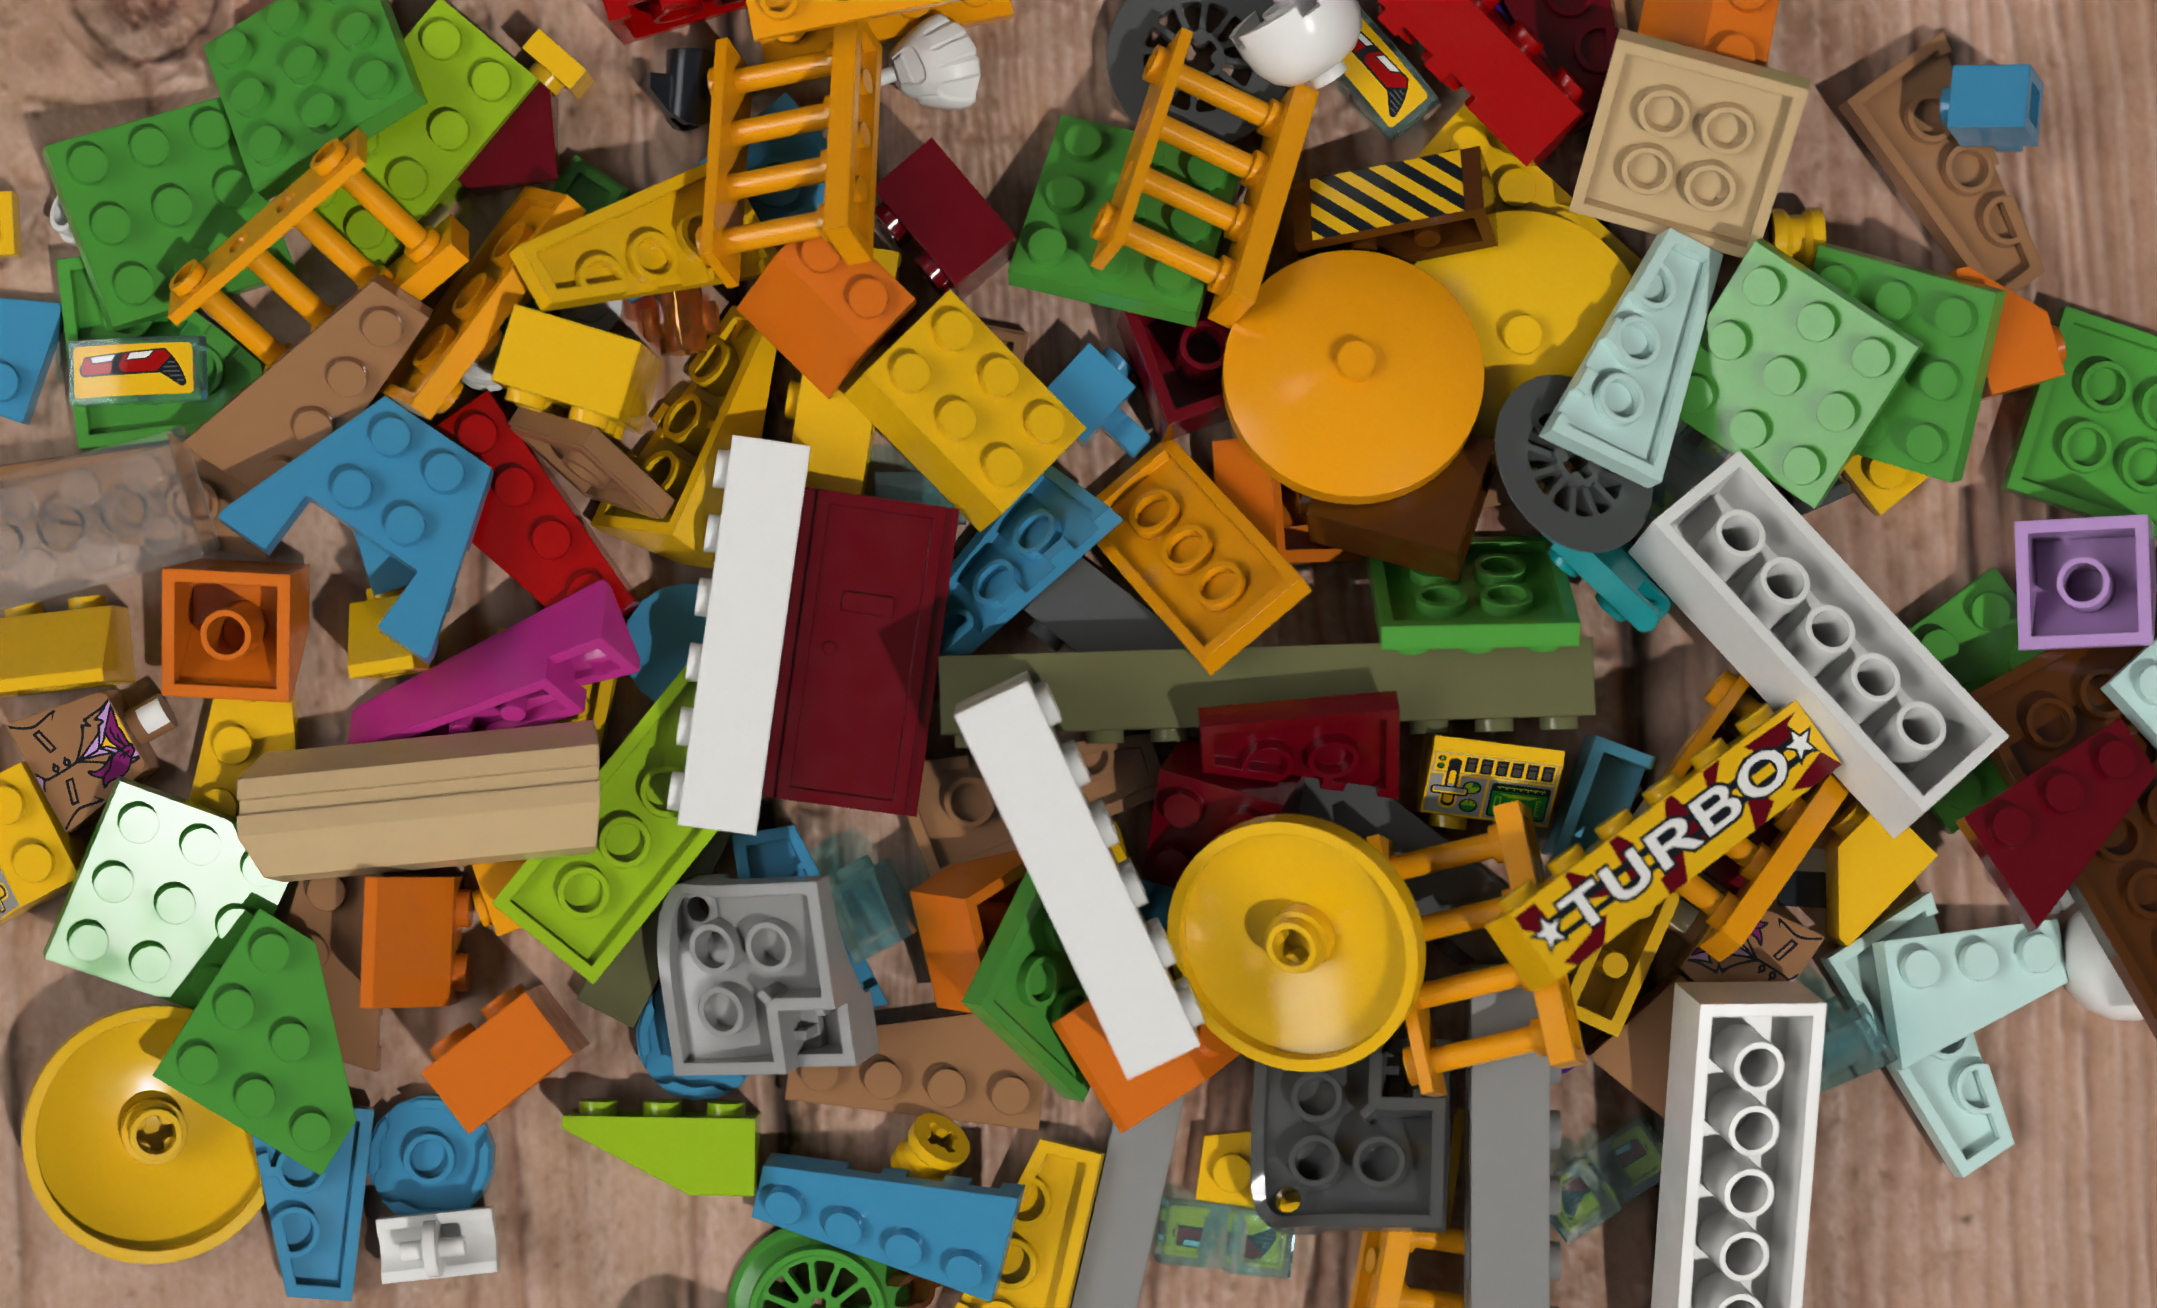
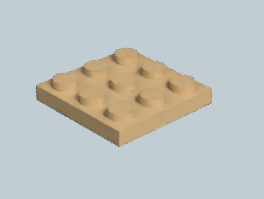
M1620 28L1569 211L1655 235L1672 228L1718 252L1744 259L1753 242L1764 236L1812 79Z

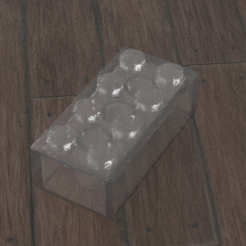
M184 425L0 473V611L203 558L220 548L192 451L182 445L187 436Z

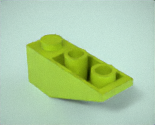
M589 1098L579 1100V1109H570L562 1115L563 1130L688 1195L755 1196L758 1191L760 1182L761 1112H746V1102L708 1101L707 1111H682V1101L653 1099L643 1101V1110H618V1100Z

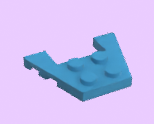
M384 396L225 507L218 515V519L226 527L270 556L307 505L314 503L415 572L414 578L377 627L385 636L429 665L435 657L439 645L438 637L446 613L450 611L456 593L455 585L466 551L469 552L494 473L490 466L387 396Z

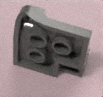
M1388 1039L1376 1051L1362 1060L1348 1066L1320 1072L1289 1071L1254 1061L1251 1192L1255 1210L1259 1217L1274 1231L1290 1235H1321V1233L1329 1231L1446 1233L1451 1141L1454 1116L1457 1114L1458 1069L1443 1072L1448 1095L1430 1097L1421 1095L1419 1085L1412 1086L1408 1080L1403 1061V1048L1411 1046L1409 1039ZM1436 1039L1437 1046L1454 1043L1452 1039ZM1289 1192L1299 1193L1301 1199L1299 1207L1293 1212H1282L1280 1208L1282 1197Z

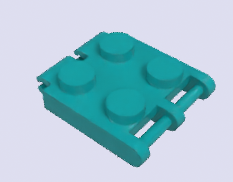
M1543 535L1552 544L1548 550L1551 560L1569 576L1577 577L1580 575L1598 592L1595 595L1597 603L1615 620L1619 622L1627 620L1637 630L1649 632L1669 612L1670 607L1675 605L1670 597L1630 556L1628 551L1635 544L1631 540L1611 551L1587 553L1559 545Z

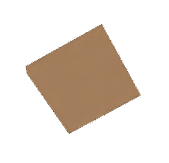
M520 407L508 422L511 426L510 429L587 498L655 519H663L675 502L667 492L595 426L572 421L541 411L540 413Z

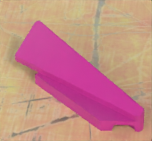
M599 580L430 668V670H426L357 706L351 715L347 744L548 725L585 712L587 690L582 687L583 685L622 677L640 671L641 661L611 586L605 580Z

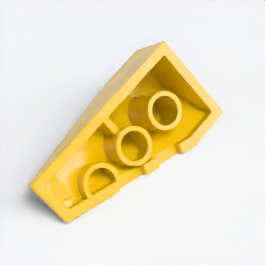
M738 305L731 306L689 365L688 373L691 382L678 400L671 407L663 402L651 418L659 426L638 456L630 451L626 453L639 468L675 500L663 519H655L600 502L591 522L592 526L602 532L682 565L714 569L716 553L704 552V542L709 513L721 515L725 489L713 487L718 449L730 450L732 435L759 439L762 437L777 349L736 310Z

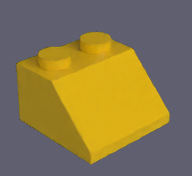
M107 595L67 599L68 610L44 613L43 602L4 606L5 617L0 618V697H16L136 683L128 607L108 606Z

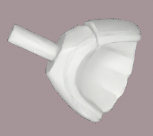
M935 14L928 17L910 30L888 54L889 67L881 70V86L895 82L901 93L913 100H917L921 105L940 109L961 110L971 107L976 102V93L981 76L977 48L966 30L958 22L950 21L944 14Z

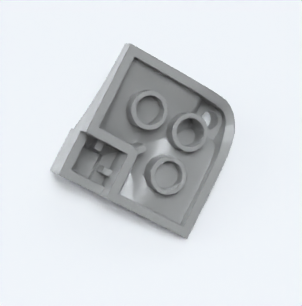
M728 874L696 875L675 884L670 889L663 901L658 918L657 956L674 1076L788 1074L798 1067L857 1066L880 1052L871 989L862 988L847 954L836 916L829 875L729 879ZM700 897L707 902L709 915L702 910Z

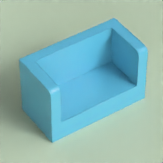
M1586 735L1543 855L1555 858L1577 843L1585 851L1599 841L1600 838L1594 829L1623 808L1627 807L1630 811L1644 770H1652L1656 757L1597 735Z

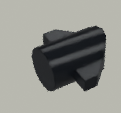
M672 48L666 52V74L655 72L646 74V92L662 110L666 121L673 129L681 132L691 131L710 122L711 95L708 88L707 74L709 68L714 67L715 51L700 48Z

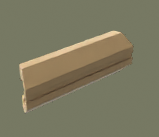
M594 720L267 752L260 756L237 779V800H239L237 838L263 878L279 882L594 853L597 846L600 810L599 741Z

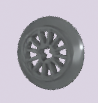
M1126 0L1113 21L1109 33L1106 56L1110 84L1125 113L1137 125L1150 83L1142 80L1145 68L1144 59H1149L1154 50L1152 47H1147L1146 42L1152 32L1168 43L1172 41L1175 34L1159 23L1169 14L1175 15L1180 29L1184 27L1194 32L1190 44H1193L1195 48L1202 50L1209 46L1213 49L1214 52L1209 61L1212 70L1205 74L1267 103L1272 98L1280 101L1286 86L1274 85L1259 76L1243 58L1227 57L1225 53L1236 49L1231 39L1226 42L1219 41L1233 21L1240 24L1254 11L1257 12L1260 22H1263L1262 15L1274 5L1273 1ZM1198 6L1201 9L1198 31H1193L1182 9ZM1210 8L1226 14V17L1212 33L1206 31L1207 14ZM1188 53L1186 54L1184 64L1187 61ZM1196 67V68H1195V69H1197V70L1203 72V70L1200 69L1199 67ZM1222 68L1250 71L1251 77L1247 85L1242 86L1223 71ZM1175 88L1172 100L1175 98V96L1179 93L1180 90ZM1190 96L1188 110H1183L1170 104L1167 113L1168 116L1228 144L1247 136L1257 129L1256 125L1215 107V110L1198 112L1196 110L1197 98Z
M1545 375L1530 379L1517 387L1509 395L1502 406L1496 424V459L1509 497L1530 524L1559 545L1587 553H1602L1623 546L1635 537L1645 523L1652 503L1653 487L1646 488L1606 468L1603 470L1602 466L1539 437L1540 432L1573 377ZM1567 460L1572 464L1574 468V471L1571 472V474L1566 470L1563 464ZM1530 466L1536 467L1538 470L1534 471ZM1541 481L1544 483L1545 487L1543 490L1540 489L1537 482Z

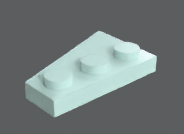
M2058 919L2044 920L2038 929L2029 933L2021 923L1872 943L1891 1071L1904 1070L2068 983Z

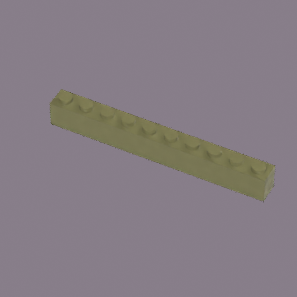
M1580 637V646L1560 647L1552 652H1535L1525 647L1495 648L1490 652L1482 654L1468 653L1460 649H1429L1422 654L1405 655L1394 650H1381L1380 643L1245 647L1212 676L1209 675L1187 649L939 656L941 735L955 736V748H969L954 717L956 704L1025 671H1028L1033 684L1044 679L1046 680L1062 714L1063 721L1053 725L1058 737L1059 732H1085V744L1124 743V730H1150V742L1189 741V729L1199 728L1198 708L1395 690L1400 708V722H1409L1410 734L1449 733V721L1474 720L1475 732L1514 731L1513 719L1539 718V730L1579 729L1578 717L1596 715L1593 637Z

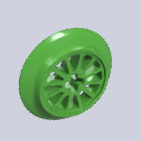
M781 1228L760 1241L744 1258L733 1278L728 1295L727 1308H764L765 1300L772 1301L786 1308H811L815 1298L825 1299L826 1308H899L896 1305L907 1301L910 1298L907 1284L899 1287L887 1286L889 1276L899 1269ZM816 1261H827L834 1264L831 1277L824 1288L819 1285ZM804 1262L808 1264L810 1289L804 1288L791 1271V1267ZM841 1268H846L858 1278L840 1293L833 1291ZM781 1276L798 1298L794 1299L773 1291L771 1285ZM862 1287L866 1288L872 1302L849 1306L842 1303Z

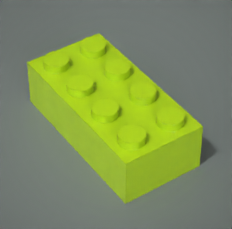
M436 0L404 38L428 103L367 140V165L362 168L375 183L423 227L431 225L433 228L437 226L467 190L457 179L540 82L531 72L444 0ZM342 187L338 188L314 209L376 267L384 265L387 268L404 254L406 246Z

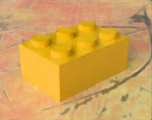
M951 289L867 369L844 394L956 509H960L959 512L979 532L983 531L1000 517L1087 429Z
M514 304L491 380L507 390L505 400L515 403L517 407L540 413L542 411L563 417L565 411L569 413L568 419L595 426L606 437L622 441L625 430L642 434L663 361L642 342Z

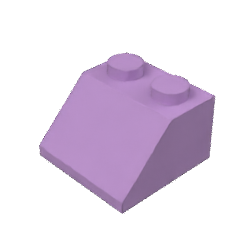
M2148 514L2014 521L2019 651L2154 645L2157 592L2154 523Z

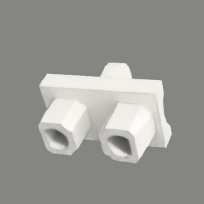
M494 1205L379 1217L376 1219V1230L381 1253L382 1284L493 1273L500 1270Z

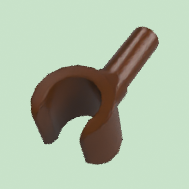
M902 1270L893 1272L887 1280V1286L893 1287L903 1286L910 1283V1281L912 1282V1294L907 1301L896 1305L899 1308H926L931 1304L935 1296V1289L942 1286Z

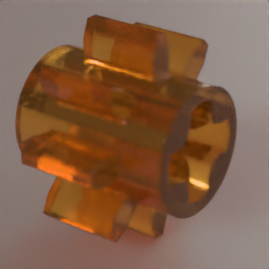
M702 287L655 294V307L641 309L644 339H647V342L659 341L660 355L664 357L687 356L708 352L707 335L721 334L718 304L714 300L703 302Z

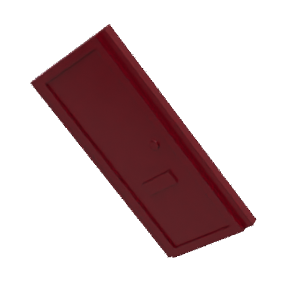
M805 487L762 796L917 817L960 509Z

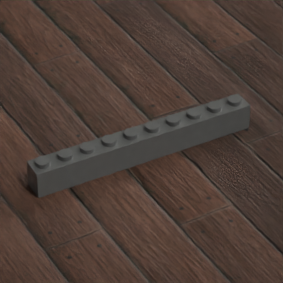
M1082 557L1036 596L1024 610L1025 613L1034 619L1027 630L1055 652H1058L1064 643L1076 652L1187 649L1156 614ZM1190 728L1189 736L1199 739V728ZM1305 777L1299 815L1312 816L1338 824L1366 841V837L1380 834L1394 842L1396 855L1448 842L1396 800L1378 797L1373 786L1347 783L1343 792L1320 789L1319 779ZM1477 863L1404 880L1415 900L1420 916L1502 897V890L1508 888ZM1486 928L1434 939L1431 942L1460 966L1465 963L1468 957L1476 963L1484 965H1500L1509 962Z

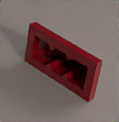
M539 82L457 179L474 195L481 196L558 180V99L543 83Z

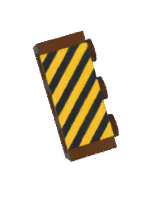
M1480 146L1461 150H1448L1439 154L1399 162H1388L1379 166L1334 175H1323L1318 178L1291 184L1294 246L1300 260L1331 251L1361 250L1386 254L1412 263L1498 246L1494 184Z

